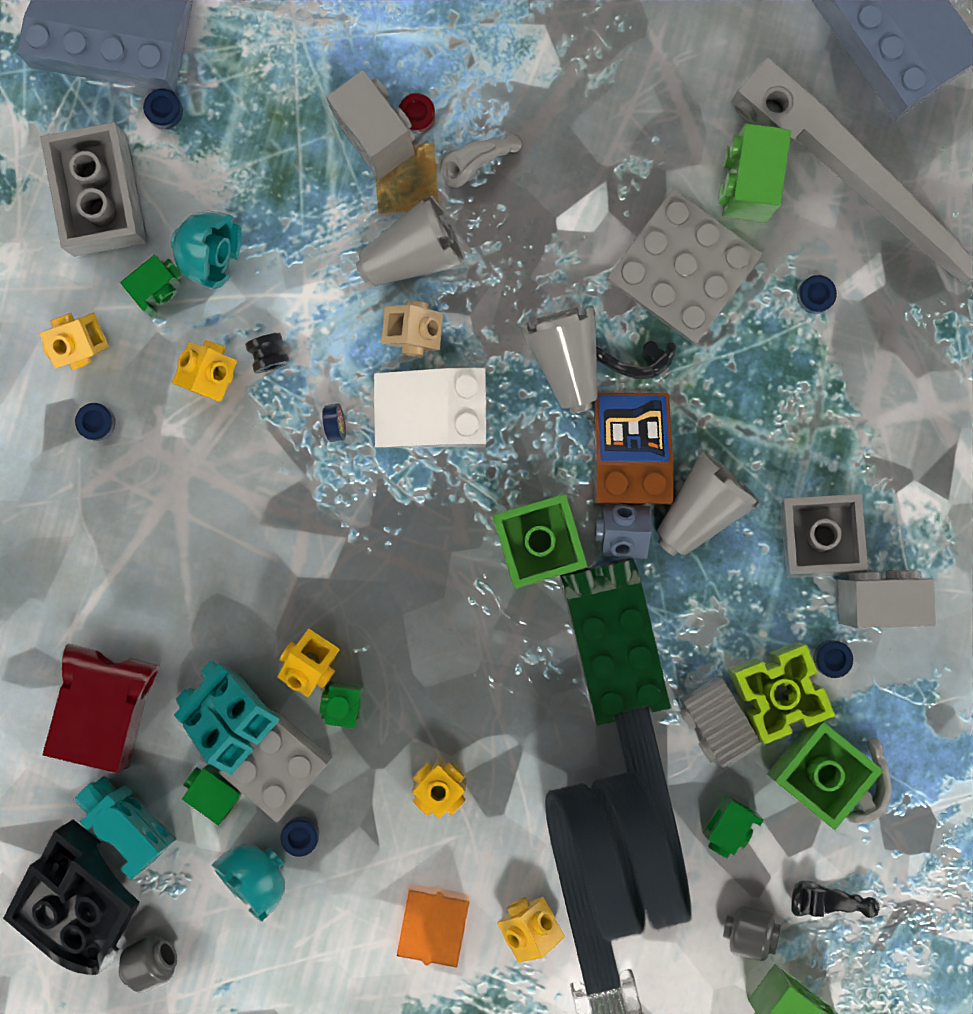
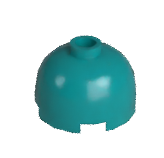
M210 210L191 214L181 223L179 228L175 229L171 237L173 257L178 270L186 278L211 289L221 288L229 280L230 275L224 273L231 259L238 260L241 247L240 225L233 224L232 219L234 217L232 215Z
M239 845L225 852L212 864L216 874L235 897H238L244 904L250 905L251 908L248 911L260 922L265 920L282 900L285 892V879L280 868L284 863L271 848L263 852L254 845Z

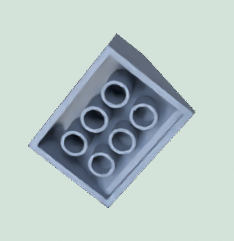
M30 0L23 17L17 54L33 69L151 90L167 89L175 94L193 0Z
M811 0L895 120L973 67V34L949 0Z

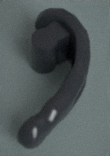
M648 341L643 346L642 357L644 360L650 361L651 365L638 367L619 361L601 348L596 347L598 362L619 374L634 379H650L659 376L670 366L676 352V345L672 342L667 343L666 350L664 351L658 348L655 342Z
M800 881L794 885L792 891L791 911L798 917L807 914L824 917V914L837 911L847 913L859 911L866 918L872 919L878 915L880 910L878 901L873 897L862 898L858 894L850 895L838 889L822 887L812 881Z

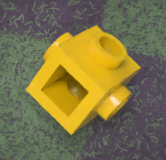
M94 312L74 319L72 313L50 320L52 328L39 333L43 341L44 353L52 361L55 369L69 364L71 370L88 365L93 362L91 359L92 355L109 347Z
M205 340L203 346L188 342L185 350L179 356L178 368L172 384L221 402L227 386L232 382L237 360L224 355L226 348L211 341Z
M308 629L297 644L291 641L282 653L279 661L284 663L277 678L285 682L292 690L298 691L309 698L317 686L324 689L336 670L330 666L340 649Z
M440 758L433 765L427 762L412 778L416 782L411 792L415 796L413 802L427 816L433 813L440 819L446 812L451 816L466 800L463 796L466 792V783L463 780L466 777L451 762L446 765ZM442 786L446 791L445 796L437 798L431 792L432 788Z
M523 897L514 901L506 908L508 914L497 922L506 944L511 948L518 963L543 958L565 938L562 929L554 917L553 911L548 906L544 897L530 901Z

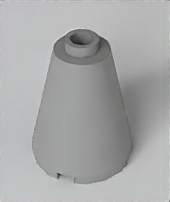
M432 195L423 198L359 252L360 260L356 262V267L364 282L371 281L374 286H379L456 268L464 264L462 261L464 259L463 253L451 224L447 225L443 217L440 216L444 214V211Z
M586 306V314L579 315L578 308H573L537 318L538 324L534 328L530 329L528 322L520 326L522 334L561 408H570L571 413H579L591 409V402L598 399L596 321L593 306Z
M704 452L696 461L660 524L657 532L661 538L658 540V543L672 556H675L677 553L685 556L755 509L761 501L746 485L743 486L729 469L713 456Z

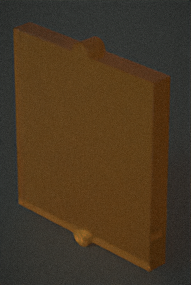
M435 144L413 145L415 154L380 180L376 176L378 213H407L423 198L430 195L439 203Z
M409 890L397 956L423 961V964L426 966L430 965V963L457 968L469 901L443 896L442 892H437L435 895Z

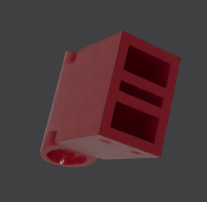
M68 643L64 648L62 657L63 684L59 690L42 756L113 773H119L129 768L145 706V698L159 674L160 665L131 658L120 663H114L98 650Z

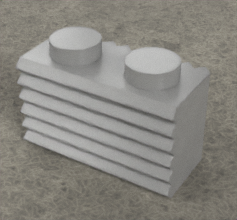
M717 676L680 698L685 708L681 709L679 713L690 730L697 727L704 739L698 744L710 763L716 760L721 767H725L762 745L722 678Z

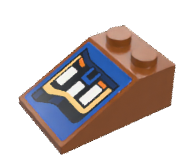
M598 392V399L594 401L593 504H673V451L669 393Z

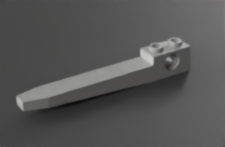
M767 57L734 95L731 102L736 105L735 110L749 122L753 120L757 125L791 130L789 146L795 140H798L932 260L963 284L973 279V258L962 245L819 101ZM775 100L779 102L783 112H771L767 107L766 101Z

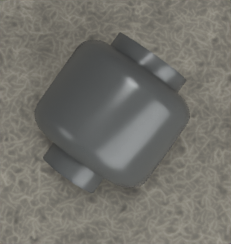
M741 906L737 909L734 917L727 915L723 938L730 939L729 947L733 954L764 961L768 958L769 954H776L781 925L775 923V917L770 912Z
M150 935L127 946L122 951L119 960V977L133 991L145 993L168 982L172 978L177 964L176 951L169 941L159 936Z

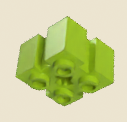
M796 641L771 651L769 654L772 662L767 664L754 658L728 669L738 696L746 702L751 701L753 708L745 710V713L758 739L764 745L792 734L789 725L797 721L805 727H809L835 716L824 687L812 683L809 676L818 672L807 644ZM778 685L787 686V690L782 692V700L774 696Z

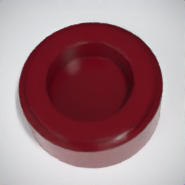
M413 93L407 95L400 102L399 108L409 119L412 125L409 129L412 133H423L432 127L435 121V107L427 96Z

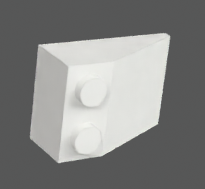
M443 368L374 373L375 448L486 447L485 368Z

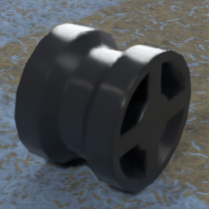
M281 333L263 335L246 342V349L254 358L252 364L254 373L272 371L290 363L288 355L281 348L283 342Z

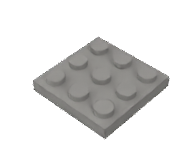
M672 189L609 274L606 281L695 346L763 254L679 192Z

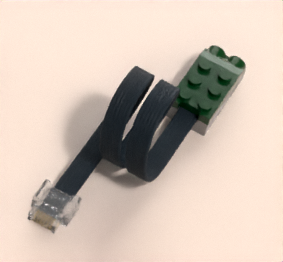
M627 558L559 575L593 720L596 726L616 722L627 772L594 780L591 789L586 784L579 783L550 790L545 799L550 841L584 984L580 981L570 983L576 1014H643L632 969L622 970L620 975L618 974L611 941L642 934L645 930V912L652 928L655 930L689 923L692 917L689 885L681 843L649 711L651 710L654 713L671 709L638 569L634 559Z

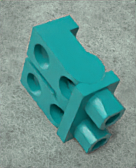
M209 661L201 670V677L204 681L196 690L191 687L184 689L176 698L179 709L174 716L179 722L183 723L185 731L206 763L232 775L254 750L248 741L258 745L280 721V718L274 711L263 704L242 676L220 663L217 664L214 661Z
M103 776L98 781L89 783L73 800L87 814L80 823L87 830L93 827L94 833L99 839L110 842L128 861L121 870L132 880L149 867L176 838L140 801L130 797L134 792L127 785L116 789Z

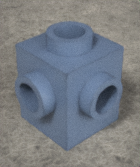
M605 504L603 519L596 518L595 541H601L602 557L647 559L651 538L650 506Z

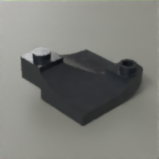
M73 819L54 830L40 859L30 864L3 919L60 966L78 974L97 975L113 962L119 951L116 945L140 901L119 882L106 865L98 849L101 841Z

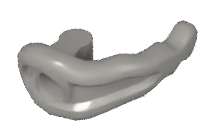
M511 132L507 133L503 139L493 138L485 141H472L460 149L450 151L442 159L440 166L445 182L454 188L464 185L467 181L479 175L478 168L484 163L494 160L499 155H507L510 151L519 152L522 146L521 140L516 134Z
M874 737L867 741V746L872 755V761L883 772L876 780L874 797L872 798L871 793L867 791L855 805V811L847 815L846 819L849 822L869 823L878 819L886 811L891 799L892 785L889 767L884 756L882 743Z

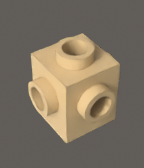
M407 301L406 305L385 306L381 344L402 348V355L423 357L424 351L440 350L443 313L429 310V304L421 301Z

